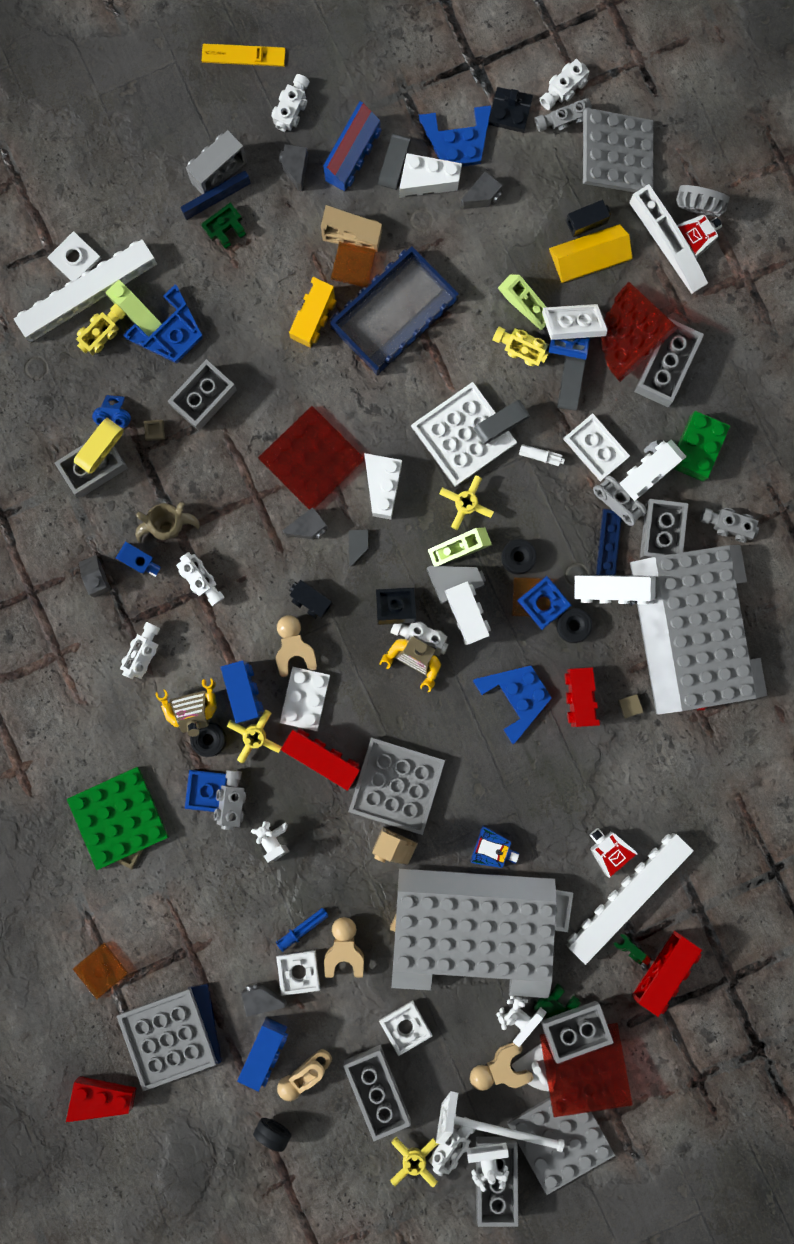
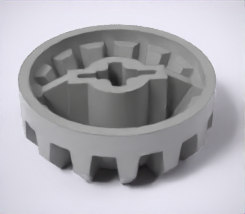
M681 185L676 198L677 204L681 209L712 217H719L725 213L730 197L724 193L692 185Z

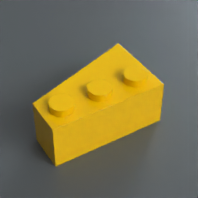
M312 277L311 283L313 286L309 294H305L303 298L305 302L301 310H298L289 332L291 339L310 348L313 343H317L320 336L318 332L321 326L324 327L328 321L327 314L329 310L332 311L337 302L335 300L334 287L315 277Z

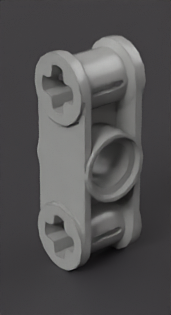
M606 476L604 482L593 488L597 498L609 506L629 526H633L640 516H644L647 513L645 506L638 500L634 501L612 476Z

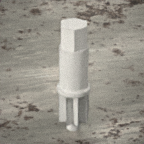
M524 444L521 445L519 455L556 466L564 464L565 461L564 458H561V454Z

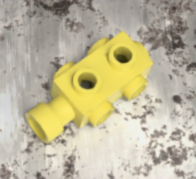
M117 304L110 308L111 311L107 315L103 312L100 315L98 313L95 314L90 320L91 324L87 328L82 327L78 331L76 340L79 344L77 346L85 354L89 352L93 356L95 353H99L104 348V344L116 336L119 328L115 323L126 316V313Z
M502 327L497 328L492 340L497 343L506 344L505 351H508L510 357H520L529 366H539L540 362H545L549 354L546 351L549 344L545 343L544 340L528 335L524 330L515 328L512 334L505 332L506 329Z

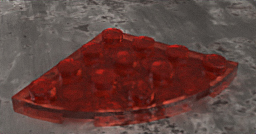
M630 282L621 289L614 299L615 303L610 312H607L604 321L607 334L602 336V350L606 363L619 382L678 329L668 317Z

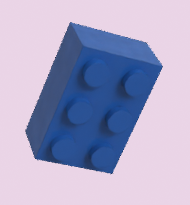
M242 660L221 666L235 723L241 724L261 718L264 708L262 702L257 699L259 689L257 683L252 681L251 676H254L252 665Z
M268 1017L265 1018L237 1082L258 1092L261 1086H266L272 1072L269 1068H274L280 1054L277 1050H282L287 1040L288 1034L285 1033L287 1026Z

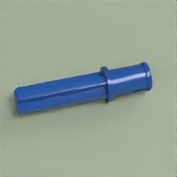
M321 908L295 929H289V933L276 941L279 949L284 952L296 941L300 942L299 939L328 917L326 910Z

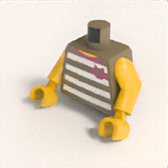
M413 636L409 639L396 640L389 649L388 654L383 655L380 665L382 662H387L386 669H389L393 658H396L427 676L428 678L423 681L420 688L422 689L427 685L429 687L428 692H430L435 685L434 680L441 666L436 656V650Z
M210 678V686L206 685L205 679L202 680V686L207 689V693L206 691L177 697L170 699V703L167 701L169 696L166 690H164L165 697L159 698L156 692L158 701L163 704L161 707L166 720L174 727H179L181 732H188L189 736L199 735V729L209 725V719L212 718L217 709L215 692H213L216 683L212 678Z

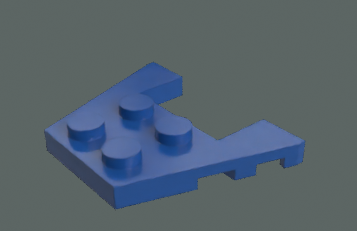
M491 105L474 107L476 126L438 131L436 113L419 115V121L423 125L428 139H430L439 159L462 163V167L481 164Z
M175 284L164 295V298L176 311L149 337L136 324L123 336L127 340L177 364L203 336Z
M532 666L473 680L481 695L499 685L519 716V720L503 729L512 744L520 738L551 700L550 694Z

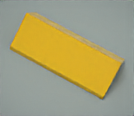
M620 224L549 248L561 283L632 260L630 236Z

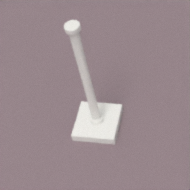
M450 1091L441 1103L436 1143L445 1144L453 1134V1128L456 1124L555 1148L559 1152H562L564 1149L563 1139L554 1140L456 1116L458 1093Z

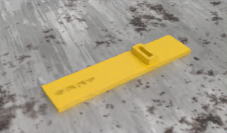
M203 44L201 61L202 63L284 67L285 48Z

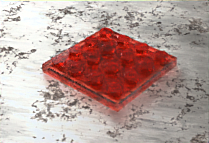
M313 406L301 415L258 457L308 510L312 507L315 509L365 461V458Z
M618 1023L607 1024L613 1040L612 1044L558 1064L553 1059L545 1034L539 1035L553 1117L633 1105Z

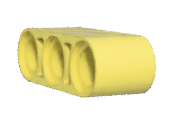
M109 418L104 419L78 452L74 463L89 474H92L120 439L124 429Z

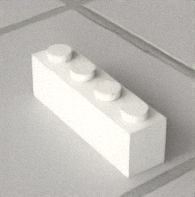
M577 575L575 576V599H581V603H593V599L600 600V603H611V600H618L619 604H630V600L637 601V604H649V601L656 600V576Z

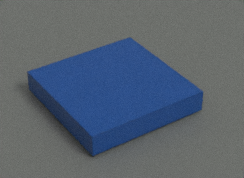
M189 770L185 809L215 812V809H219V801L216 799L218 789H221V785L227 786L226 774Z

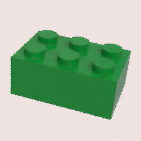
M694 411L689 417L677 445L686 455V458L673 469L704 482L711 473L730 425Z

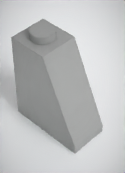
M427 567V572L441 604L449 602L445 590L467 581L469 585L472 584L474 589L477 590L484 587V582L486 581L482 570L478 571L477 567Z

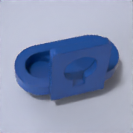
M107 395L101 407L96 408L93 412L92 418L94 422L100 425L104 419L109 418L121 428L127 427L131 421V416L126 410L121 409L125 397ZM112 400L119 401L114 405H110L109 401Z

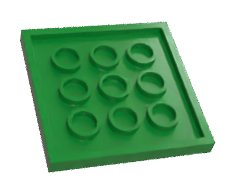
M135 767L67 799L96 871L169 838L139 767Z

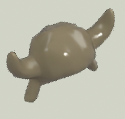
M180 502L177 508L172 504L161 503L152 507L147 515L142 512L136 513V516L143 521L136 529V539L141 543L142 537L147 533H151L161 541L177 537L184 524H191L196 529H199V521L190 513H182L185 505L183 502Z

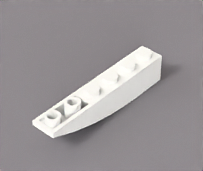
M648 184L635 192L629 202L691 294L706 286L708 282L693 252L651 186Z

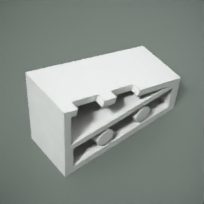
M407 153L399 189V198L415 194L419 196L423 195V193L431 192L435 194L458 191L462 163Z
M672 439L667 443L662 441L655 448L657 451L653 455L649 453L641 460L642 464L639 467L635 465L627 472L628 476L619 483L634 501L686 458V455Z
M364 453L372 514L374 517L391 520L402 460Z
M467 581L445 590L450 607L457 620L458 628L463 635L464 644L468 645L488 637V632L491 629L487 620L483 621L481 614L484 612L480 602L476 603L474 599L476 592L473 585H469Z

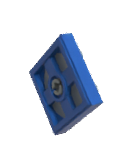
M590 337L551 340L549 353L586 360Z

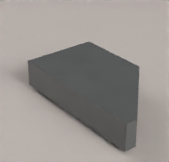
M349 530V566H353L368 550V530Z

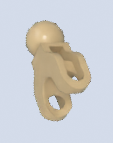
M291 615L282 617L277 623V632L283 638L281 639L282 647L276 655V663L281 677H286L289 674V660L293 656L304 658L309 670L317 669L314 649L302 640L301 634L299 635L301 624L296 617Z
M339 918L332 925V934L335 939L334 945L325 954L324 969L326 978H332L335 966L343 961L349 962L353 966L356 978L363 977L364 954L355 945L354 936L357 929L355 923L350 918Z
M512 1042L501 1046L496 1051L495 1058L487 1063L488 1066L478 1065L474 1067L470 1073V1083L477 1090L484 1091L491 1088L493 1083L495 1085L503 1083L509 1087L518 1088L531 1082L534 1078L532 1072L529 1070L516 1072L511 1069L510 1065L512 1058L522 1052V1044L518 1047Z
M324 1049L318 1050L298 1067L292 1075L281 1078L277 1086L280 1098L290 1102L296 1100L303 1091L319 1082L325 1070L332 1062L330 1053ZM317 1057H324L326 1063L321 1065L316 1061Z

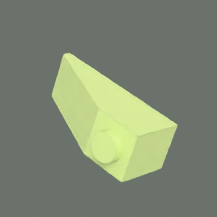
M510 274L498 289L515 308L542 330L546 326L542 314L543 308H546V306L520 275Z
M120 280L105 292L114 304H117L126 313V316L148 337L162 325Z
M484 527L475 528L430 548L428 551L433 565L440 566L480 551L492 544Z

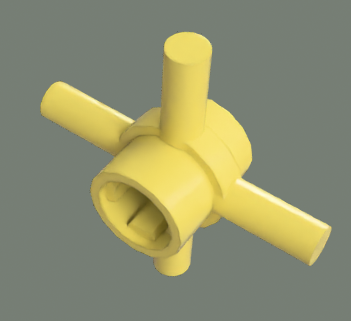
M475 476L469 490L463 491L459 495L442 487L439 494L455 501V506L458 510L451 526L453 529L458 530L465 514H471L474 511L489 518L492 517L494 511L479 505L478 498L475 495L482 480L481 477ZM462 499L470 500L472 505H467L466 508L463 507Z
M264 710L258 723L251 724L247 728L236 724L232 720L229 721L227 727L243 735L245 746L237 759L240 763L245 762L252 748H259L262 745L277 753L280 752L282 746L266 739V732L263 729L272 714L270 711ZM257 732L259 734L258 740L254 741V739L249 738V734L254 735Z
M395 1137L391 1143L403 1155V1168L390 1180L391 1183L396 1186L408 1174L414 1176L420 1174L434 1187L438 1181L426 1169V1156L438 1145L436 1139L433 1138L421 1150L418 1148H410L408 1150ZM411 1158L413 1161L420 1160L415 1166L409 1162Z

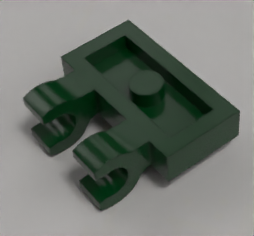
M231 202L200 224L212 241L218 239L225 250L231 246L230 240L224 234L230 228L234 229L240 239L246 235L245 229L239 223L243 219Z
M621 934L620 936L624 938L625 942L623 945L614 942L615 947L623 952L630 951L631 953L628 956L640 965L644 963L648 966L652 959L634 945L630 938Z
M557 983L549 994V998H539L533 1008L538 1011L541 1007L547 1012L544 1017L549 1018L577 1008L581 1002L573 995L566 1006L560 1003L558 999L565 990Z

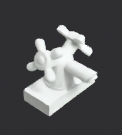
M264 821L262 827L251 830L252 834L258 836L257 844L262 843L267 854L264 855V858L268 863L274 862L290 852L286 845H280L276 837L286 832L288 827L286 822L273 831L270 830V822Z
M510 996L507 1004H513V1008L510 1009L509 1013L505 1014L502 1007L496 1015L502 1030L507 1029L506 1025L514 1024L520 1029V1032L513 1041L520 1047L547 1012L540 1007L533 1017H530L521 1010V1007H525V1003H528V999Z
M500 1143L466 1148L468 1163L481 1161L482 1173L477 1175L475 1170L471 1172L473 1175L472 1179L480 1187L481 1191H486L484 1183L486 1180H488L489 1184H494L496 1179H498L500 1184L499 1189H503L509 1175L508 1166L504 1165L503 1172L498 1171L496 1159L509 1157L507 1144Z

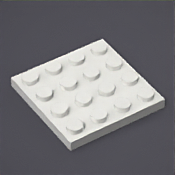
M473 382L411 425L454 487L517 444L511 433L507 431L483 445L473 428L494 415L495 411Z

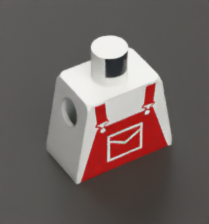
M701 215L678 224L677 227L695 258H698L718 238L716 231L722 227V223L717 217L709 222L705 215Z
M597 828L590 834V837L596 843L590 850L604 874L609 878L637 855L635 850L611 831L604 835Z

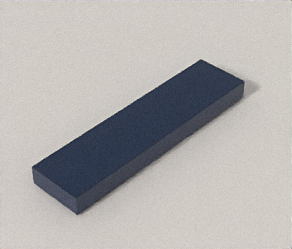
M243 171L181 206L185 219H190L251 184L247 172Z
M603 509L596 575L616 576L622 518L611 509Z
M206 983L190 986L188 989H192L217 1064L221 1063L222 1059L209 985Z

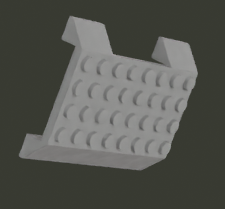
M727 545L630 562L632 576H656V600L649 601V604H637L657 715L767 696L761 658H749L736 584L747 582L741 545Z
M399 868L391 988L431 991L432 975L435 974L510 979L509 996L549 998L553 973L557 902L555 879Z

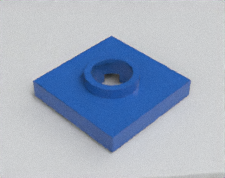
M548 576L517 600L541 630L572 606ZM540 597H547L551 602L550 608L544 611L540 610L537 606V600Z

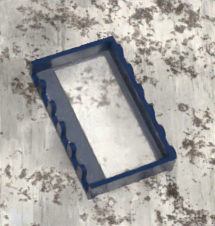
M412 246L408 250L404 249L398 256L399 259L395 262H390L386 266L384 273L376 275L371 281L372 284L370 286L362 288L356 299L348 301L344 306L345 309L341 313L337 312L330 319L331 329L377 376L455 304L459 298L458 292Z

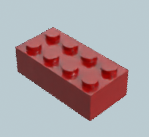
M301 728L292 730L280 750L348 791L361 770L358 768L359 763L350 758L348 761L343 759V754L334 748L331 751L325 748L326 743L317 738L315 740L310 739V734Z
M674 930L631 996L638 1004L657 1017L660 1014H664L668 1009V1002L671 997L674 998L679 992L681 982L689 977L691 973L690 968L700 960L702 949Z

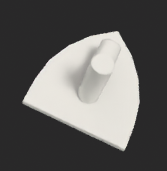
M543 1042L511 1064L516 1072L523 1070L532 1072L534 1078L531 1082L527 1083L530 1086L543 1091H554L556 1068L554 1060Z

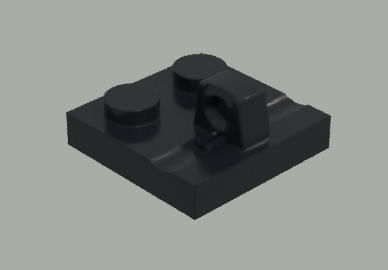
M497 87L488 125L524 133L533 95L519 92V90L515 89L510 90Z
M414 588L376 589L378 625L416 623Z

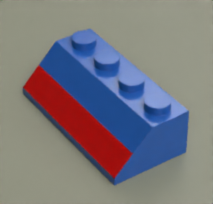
M361 101L358 103L323 165L325 181L343 191H346L347 187H351L356 171L361 170L365 155L370 154L374 139H378L382 131L380 120Z

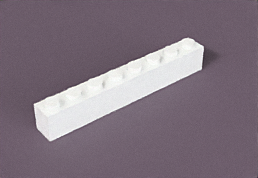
M143 240L135 241L130 244L129 248L115 253L113 258L100 262L95 269L84 272L79 279L70 281L61 290L52 292L45 300L37 301L32 308L21 311L14 318V321L25 338L31 343L107 296L105 292L118 280L125 285L156 266L157 262Z
M667 834L661 841L663 844L658 849L654 848L648 854L649 858L644 863L641 862L634 869L636 872L631 877L627 876L622 881V887L618 891L614 890L608 896L609 900L605 905H599L594 911L595 915L582 923V929L577 934L574 932L568 938L567 947L585 965L694 851L677 834Z

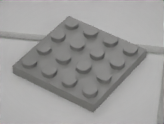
M586 108L583 111V184L629 192H637L648 184L653 189V120Z
M371 738L348 812L423 835L445 760Z
M191 988L117 1015L143 1091L217 1064Z
M576 1083L507 1121L510 1129L554 1140H564V1149L562 1152H559L555 1148L516 1139L546 1195L615 1156Z

